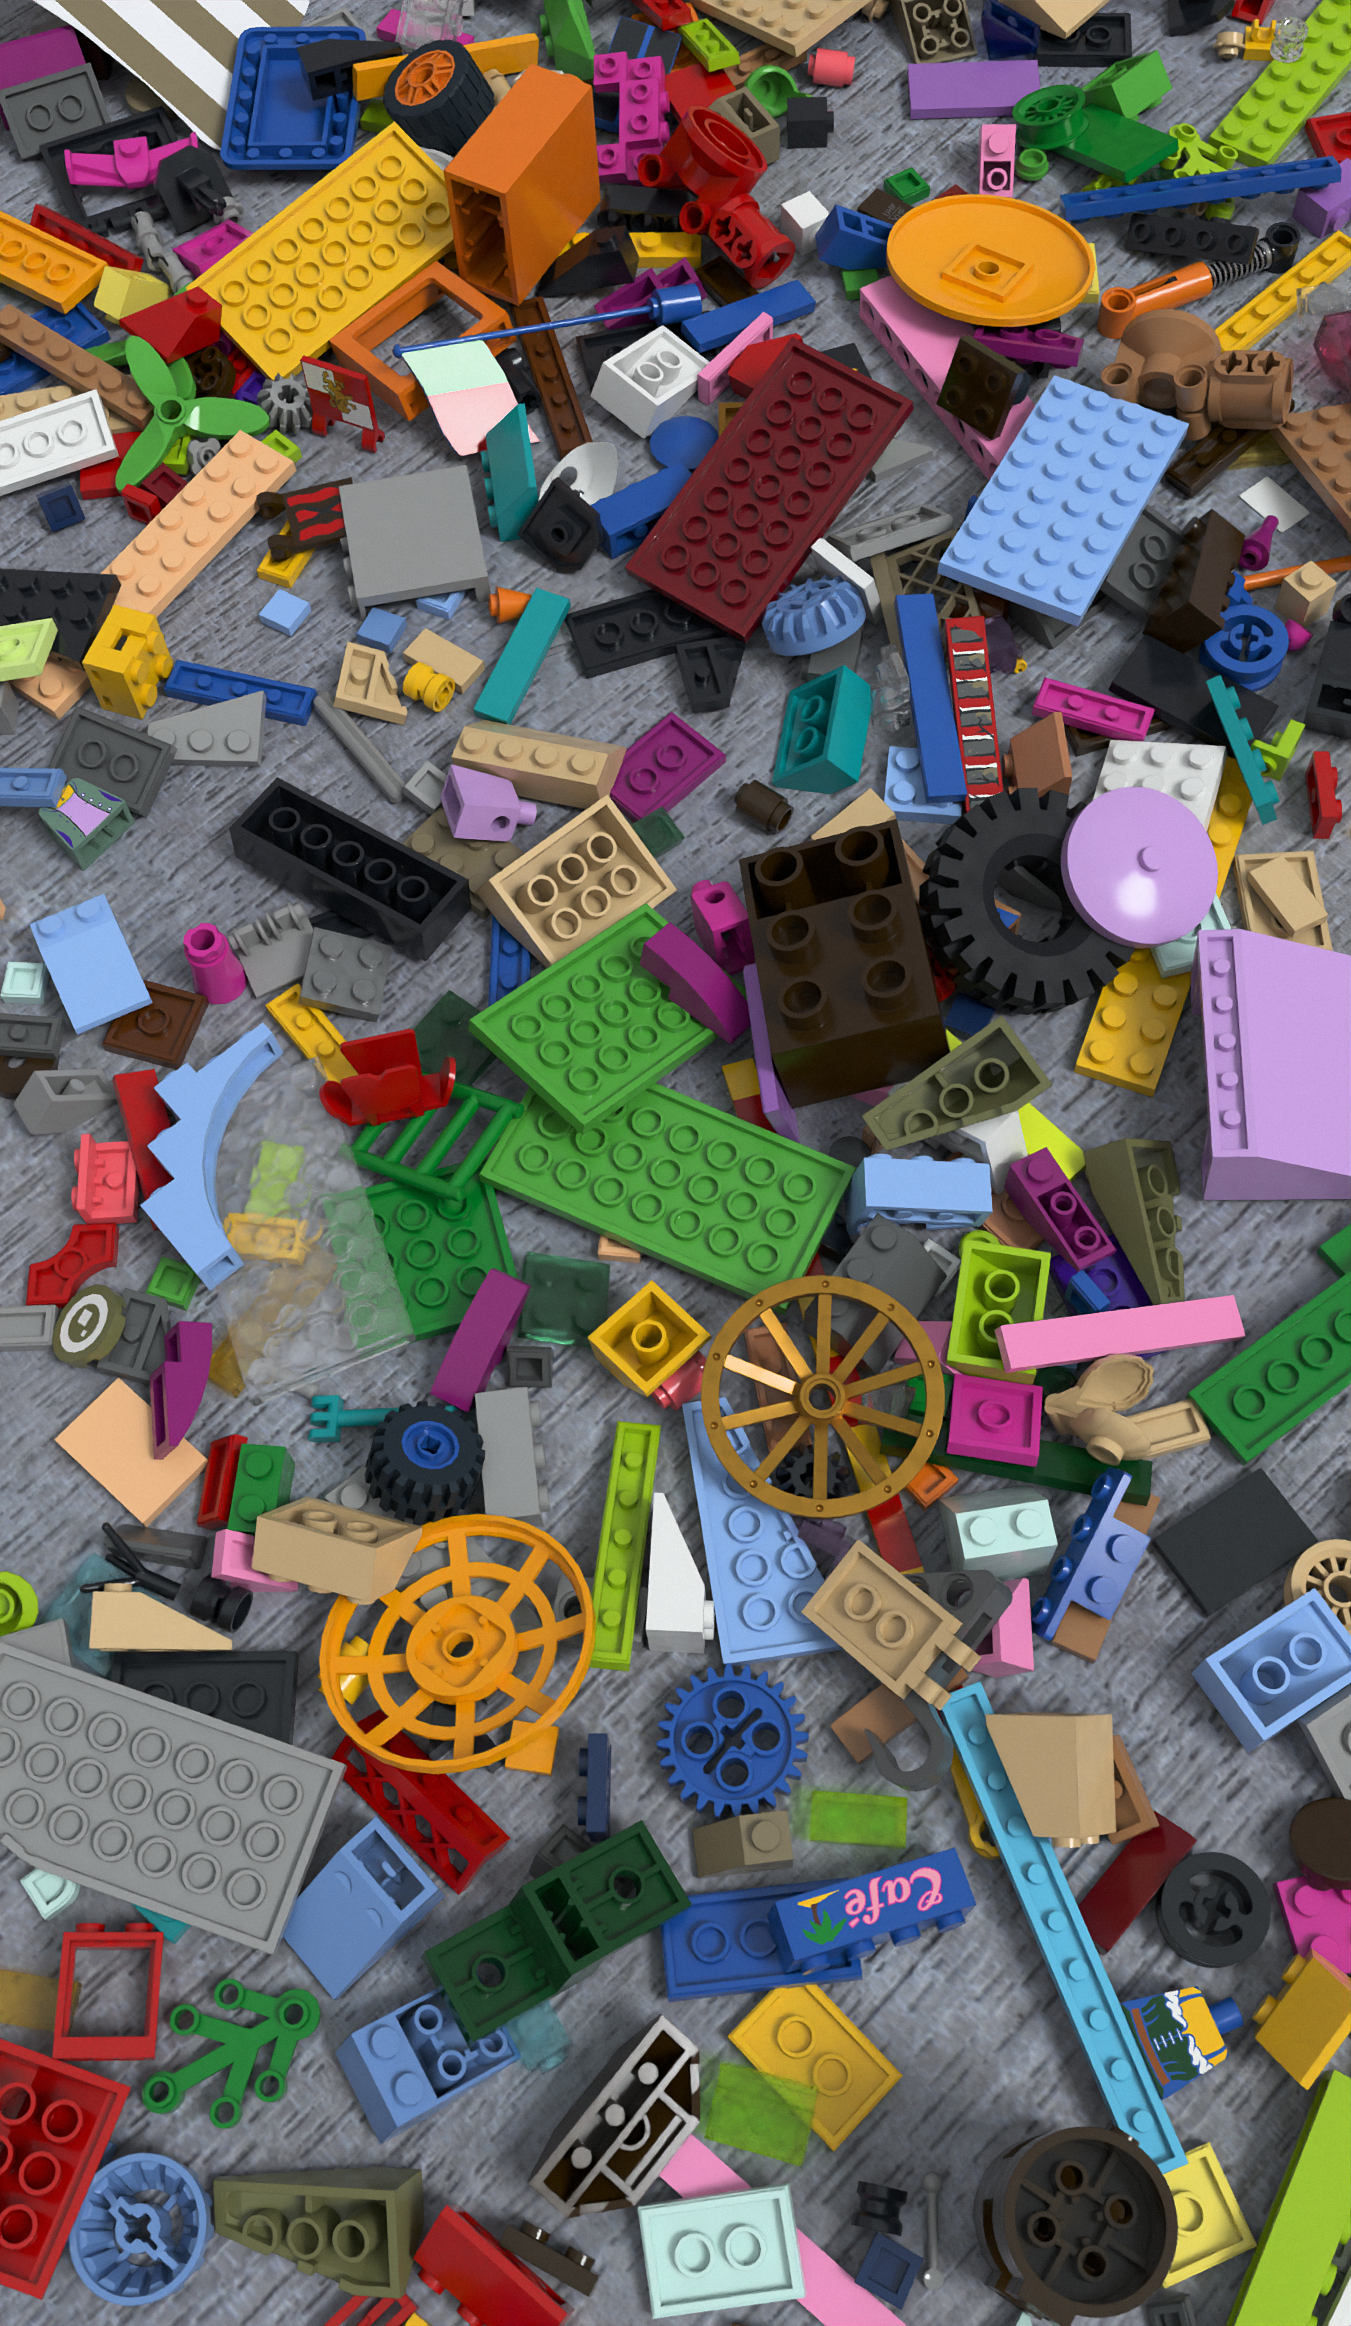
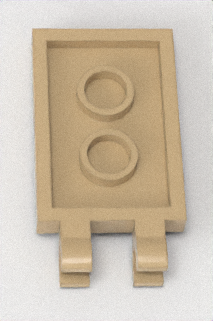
M859 1539L801 1611L802 1614L896 1695L905 1699L913 1689L938 1710L944 1707L952 1695L926 1675L925 1672L940 1652L943 1651L968 1672H971L981 1659V1656L954 1635L963 1623Z

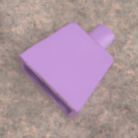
M450 765L440 799L453 837L507 842L512 839L517 824L527 826L534 824L537 813L536 804L519 801L511 781L468 768Z

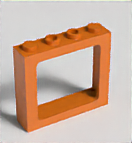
M434 261L329 340L340 366L367 375L370 390L408 421H411L429 407L425 394L412 373L405 376L399 375L370 352L372 349L444 295L480 320L459 337L513 328L507 311L438 261ZM515 335L486 340L484 342L495 357L514 343L517 337Z

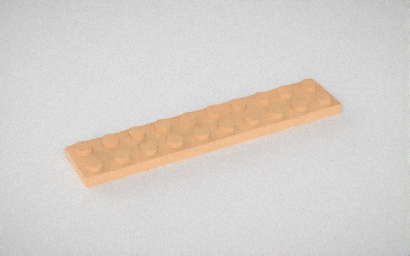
M240 430L101 573L116 575L122 584L114 604L153 614L157 618L259 511L257 495L262 492L276 493L297 471L294 461ZM49 655L41 675L8 680L12 690L58 720L92 686L86 671L76 668L72 662L65 659L58 661Z

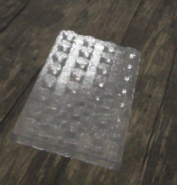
M318 1056L254 1082L240 1099L231 1116L217 1156L215 1189L218 1213L227 1238L244 1265L217 1285L216 1290L249 1401L254 1406L263 1404L417 1340L343 1122L329 1114L320 1100L319 1089L328 1081L323 1063ZM174 1115L168 1117L171 1127L178 1122Z

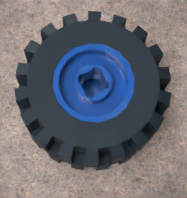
M418 1401L416 1407H412L407 1403L401 1405L398 1412L391 1410L386 1414L384 1422L380 1421L377 1426L365 1466L367 1467L365 1481L370 1484L369 1493L372 1498L381 1499L379 1507L385 1512L390 1509L396 1512L394 1518L403 1521L405 1517L413 1519V1524L422 1525L424 1520H430L433 1523L443 1519V1516L446 1518L457 1516L459 1509L464 1510L469 1504L483 1468L485 1450L482 1449L484 1442L481 1434H474L476 1426L471 1420L464 1422L462 1420L463 1414L455 1409L453 1412L445 1410L446 1405L437 1403L436 1407L428 1406L427 1401Z

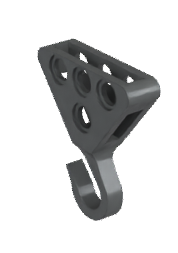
M988 1570L902 1574L913 1584H922L916 1586L963 1623L954 1635L973 1651L976 1650L1012 1602L1010 1588ZM970 1591L969 1599L963 1605L958 1606L961 1595ZM941 1651L925 1674L946 1689L962 1666ZM912 1689L905 1699L901 1697L900 1699L930 1737V1754L922 1766L913 1771H901L896 1758L878 1735L867 1728L864 1731L873 1749L876 1767L882 1776L904 1790L917 1792L930 1789L945 1777L953 1759V1742L935 1706L929 1704Z

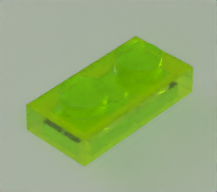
M812 1790L810 1842L905 1849L908 1798Z

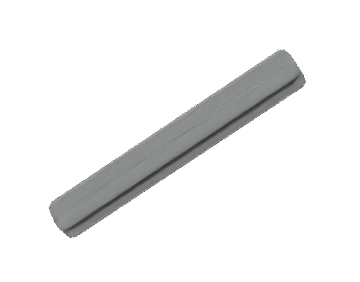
M323 692L320 696H316L313 701L316 711L389 800L393 803H399L402 799H406L407 796L402 793L406 785L346 711L333 707L335 698L331 693Z

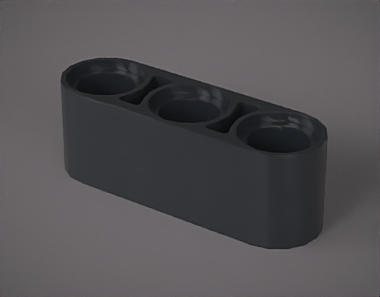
M610 185L603 191L597 222L601 228L626 225L629 233L684 232L679 222L680 211L686 203L690 201L696 202L697 199L689 192L680 190Z

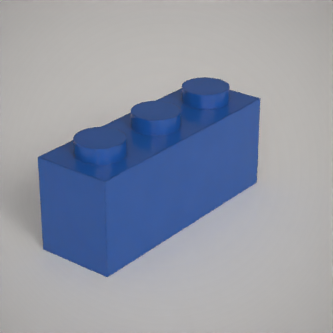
M682 461L668 468H663L658 473L637 483H632L627 488L606 498L599 499L596 503L590 505L600 514L604 536L601 546L611 559L641 546L692 474Z

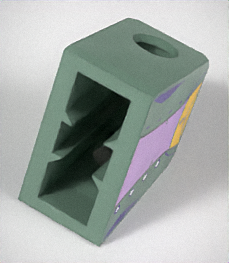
M80 778L70 780L63 787L56 808L41 807L38 812V816L47 833L83 872L135 823L123 799Z

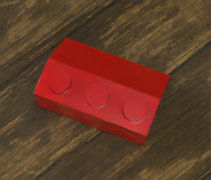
M447 2204L413 2257L422 2266L417 2273L419 2278L437 2294L441 2295L446 2288L461 2302L456 2311L471 2326H484V2324L486 2326H564L575 2309L517 2256L498 2245L499 2240L460 2205Z

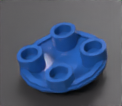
M692 416L673 417L662 422L653 431L649 442L651 454L664 468L682 461L689 471L696 470L719 438V435L710 423L701 418Z

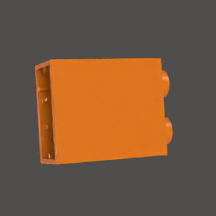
M531 63L443 170L459 276L476 290L519 306L601 201L592 85L584 83L572 74H559Z

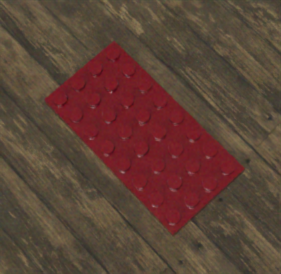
M791 337L625 566L627 575L747 643L762 622L768 604L772 601H777L778 595L783 593L811 554V546L824 536L914 410L913 401Z

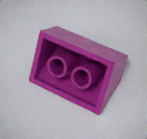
M66 25L0 44V90L86 64L73 26ZM0 104V115L5 129L8 131L10 128Z

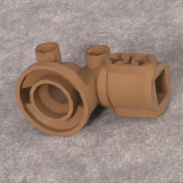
M1159 309L1137 316L1126 326L1121 337L1115 362L1103 369L1101 382L1103 392L1115 399H1122L1138 405L1144 403L1149 407L1157 409L1176 406L1177 419L1189 423L1184 439L1195 441L1208 435L1211 430V422H1219L1220 425L1222 424L1226 428L1263 430L1275 429L1285 424L1292 399L1294 365L1292 358H1284L1282 354L1275 351L1231 350L1221 353V345L1217 334L1204 320L1181 310Z

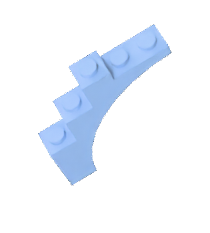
M264 1023L243 1034L238 1042L222 1054L211 1058L197 1073L188 1063H185L179 1069L167 1074L163 1081L154 1087L167 1108L178 1119V1122L172 1127L161 1131L156 1139L147 1146L173 1180L166 1186L156 1189L149 1199L140 1206L209 1291L244 1265L229 1242L219 1216L215 1178L217 1156L224 1132L240 1099L258 1076L283 1054L273 1033Z

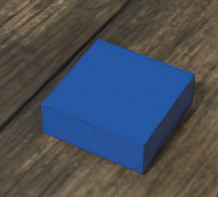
M1084 1270L1079 1271L1070 1278L1064 1296L1079 1315L1107 1312L1111 1302Z

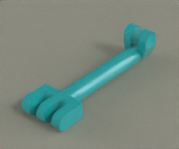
M339 1395L313 1396L311 1407L319 1410L327 1409V1412L311 1413L309 1423L314 1426H326V1429L309 1430L308 1440L314 1443L340 1442L342 1427L378 1426L380 1421L384 1422L386 1414L391 1410L398 1412L400 1407L343 1410L344 1400ZM446 1405L445 1410L453 1412L455 1409L459 1411V1408L454 1405Z

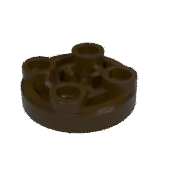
M209 346L203 352L194 355L190 359L184 358L196 384L194 399L228 397L235 383L236 371L233 363L216 346Z
M1330 1797L1309 1802L1297 1811L1290 1824L1288 1844L1291 1857L1296 1866L1306 1875V1881L1312 1888L1319 1891H1328L1332 1888L1351 1890V1800Z

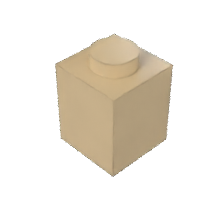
M1311 560L1283 579L1274 608L1287 620L1290 618L1305 628L1328 612L1338 583Z

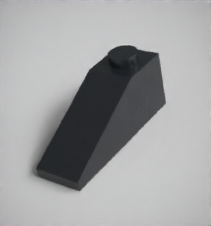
M325 39L296 47L302 77L313 101L353 90V64L403 56L400 42Z
M626 225L594 230L557 257L541 277L538 289L539 296L549 297L634 283L640 257Z

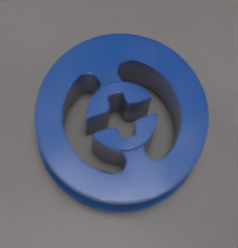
M1248 604L1229 606L1224 613L1220 612V616L1225 619L1224 629L1201 643L1199 663L1253 692L1262 690L1269 686L1280 673L1289 645L1287 630L1275 614L1262 607ZM1242 636L1248 637L1244 651L1245 662L1239 661L1242 651Z

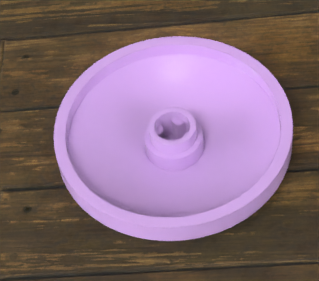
M1123 787L1106 792L1094 799L1076 815L1063 840L1061 873L1071 903L1092 929L1115 943L1134 948H1154L1174 942L1192 931L1204 919L1213 903L1217 888L1218 869L1212 842L1197 817L1181 802L1163 792L1145 787Z

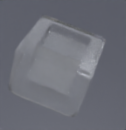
M894 1384L863 1394L861 1405L905 1419L915 1397L916 1388ZM858 1420V1424L877 1426L862 1420Z

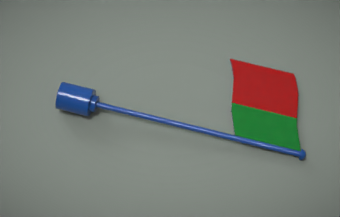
M695 283L654 289L651 293V298L647 299V306L400 347L399 344H396L392 349V353L396 358L404 360L421 386L440 431L451 448L459 457L468 456L487 450L486 434L518 404L505 373L484 341L648 313L649 318L654 320L658 326L675 324L701 315L702 301L699 289ZM528 425L530 444L541 442Z

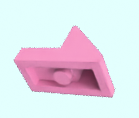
M228 1529L216 1532L211 1577L230 1581V1587L232 1588L241 1586L252 1592L298 1591V1582L274 1581L269 1578L268 1573L252 1569L254 1535Z

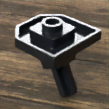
M1168 0L1170 36H1176L1219 22L1235 6V0Z
M190 145L161 159L158 163L153 186L177 234H181L213 217V214L217 217L224 214L223 209L227 207V204L223 197L233 196L212 154Z
M559 477L553 479L517 534L557 571L583 569L604 541L600 514L580 497L578 490H572Z

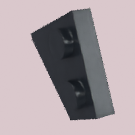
M734 636L676 644L675 657L693 713L728 708L730 706L745 650V642Z

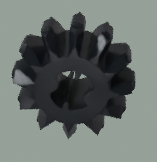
M802 1443L798 1450L799 1458L788 1453L783 1459L786 1467L776 1469L775 1478L782 1482L776 1488L796 1496L813 1499V1488H810V1482L806 1485L805 1483L807 1476H813L814 1453L809 1454L808 1447ZM838 1451L831 1453L827 1457V1499L840 1498L839 1496H846L850 1493L851 1486L844 1481L849 1477L850 1470L847 1466H837L840 1461Z

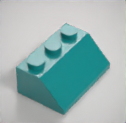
M525 403L517 404L486 434L487 450L481 451L484 473L491 472V477L484 478L487 500H494L495 505L488 506L491 528L498 527L500 542L521 540L517 534L539 502Z
M842 665L789 692L772 784L778 788L833 794L858 783L875 688L847 666Z

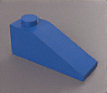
M835 204L815 234L819 260L828 265H835L847 270L887 268V241L894 225Z

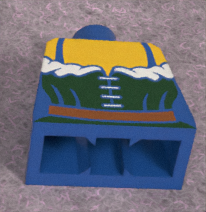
M1197 1986L1129 2000L1120 2004L1161 2100L1171 2096L1226 2059L1229 2055L1221 2035L1244 2025L1241 2013L1230 1996L1207 2006Z

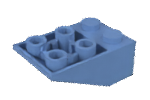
M376 1816L333 1856L297 1898L283 1937L336 2001L446 1896L386 1825Z
M477 1972V1978H478V1980L483 1984V1982H482V1980H481V1978H480V1976H479V1974H478V1972ZM437 1988L351 2033L335 2052L380 2145L422 2122L522 2057L506 2026L468 2047Z

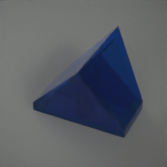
M983 0L981 25L989 61L1035 53L1039 45L1040 25L998 0Z

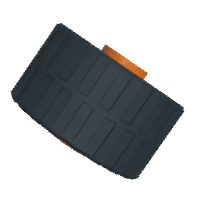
M449 39L426 43L408 54L397 65L396 69L392 71L383 95L384 107L389 116L419 147L438 150L447 155L462 149L490 115L495 104L493 90L466 47L458 41L454 42Z

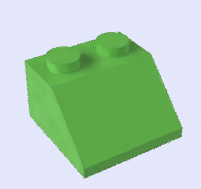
M1158 50L1115 62L1080 89L1084 91L1086 98L1082 109L1093 103L1138 121L1140 119L1138 114L1141 111H1148L1162 102L1161 96L1171 90L1172 85Z

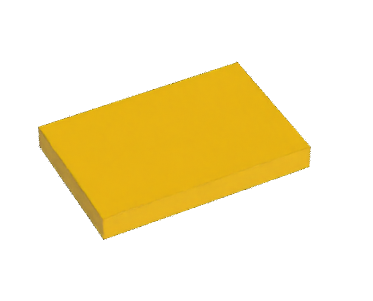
M813 1984L804 1985V1987L788 1989L786 1987L771 1990L727 2036L833 2152L903 2076L817 1985Z

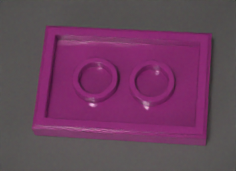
M671 712L627 749L609 797L625 816L642 830L647 831L726 763V755Z

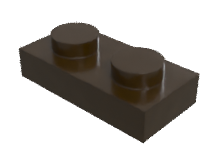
M525 2219L520 2228L514 2224L507 2225L498 2245L588 2297L593 2295L602 2276L592 2270L596 2261L594 2258L571 2245L568 2246L564 2254L547 2244L551 2236L550 2233Z

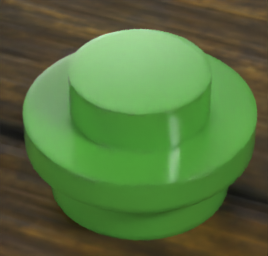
M1026 149L1016 160L1015 172L1026 181L1042 179L1048 173L1049 163L1045 153L1039 149Z

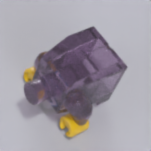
M1001 614L985 619L986 637L990 649L988 654L990 674L1000 670L1004 674L1012 672L1017 674L1019 673L1018 669L1022 672L1025 671L1027 663L1023 659V648L1021 644L1015 642L1008 623Z

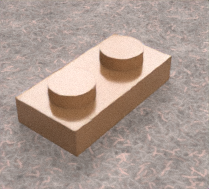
M1113 1735L1116 1832L1107 1835L1111 1844L1117 1845L1160 1825L1121 1736Z

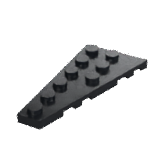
M0 568V626L52 618L58 632L49 656L58 661L65 659L72 662L76 668L85 671L82 661L109 615L122 584L118 577L112 574Z

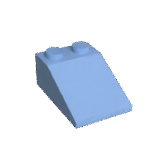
M105 894L29 924L77 1035L153 1003Z
M1313 1588L1207 1657L1191 1674L1245 1750L1250 1753L1296 1722L1297 1719L1351 1684V1635L1318 1591Z

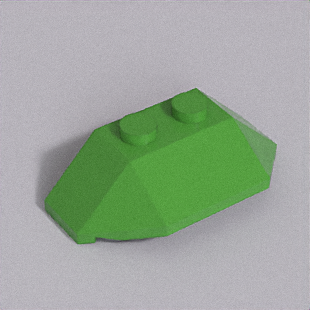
M543 0L545 14L539 15L541 33L544 36L547 58L553 57L556 70L563 71L564 74H572L582 81L594 79V55L596 53L583 1Z

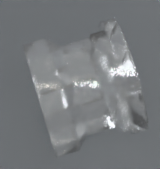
M1292 17L1283 18L1278 21L1274 30L1275 38L1270 47L1271 56L1275 60L1284 63L1299 60L1304 50L1303 42L1308 34L1307 24L1298 18Z

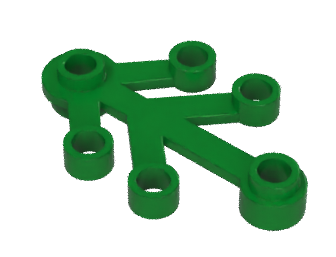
M235 1979L221 1981L214 1992L215 2002L220 2008L227 2011H235L241 2007L269 2017V2019L252 2029L203 2015L197 2007L189 2004L177 2006L170 2015V2027L176 2034L186 2037L196 2034L225 2044L175 2073L159 2071L152 2074L145 2081L142 2088V2101L145 2107L153 2113L170 2114L176 2111L183 2103L185 2091L233 2064L222 2097L216 2099L210 2108V2119L218 2128H234L242 2119L243 2108L241 2103L259 2050L276 2038L277 2042L269 2070L261 2073L256 2079L255 2093L264 2102L275 2103L280 2101L287 2092L286 2076L298 2041L312 2035L320 2022V2005L317 1999L308 1991L292 1989L283 1993L279 1998L248 1990L241 1982ZM234 1985L238 1989V1998L234 2003L226 2004L223 2001V1992L227 1987ZM294 2005H300L303 2010L301 2021L297 2024H290L287 2020L288 2010ZM191 2011L194 2016V2022L189 2029L182 2030L178 2023L179 2017L183 2012ZM275 2076L279 2081V2090L275 2095L268 2097L264 2093L263 2085L269 2077ZM165 2082L169 2088L168 2096L164 2101L157 2102L153 2096L154 2088L157 2084ZM229 2102L234 2107V2116L229 2122L223 2123L218 2116L219 2109L224 2103Z

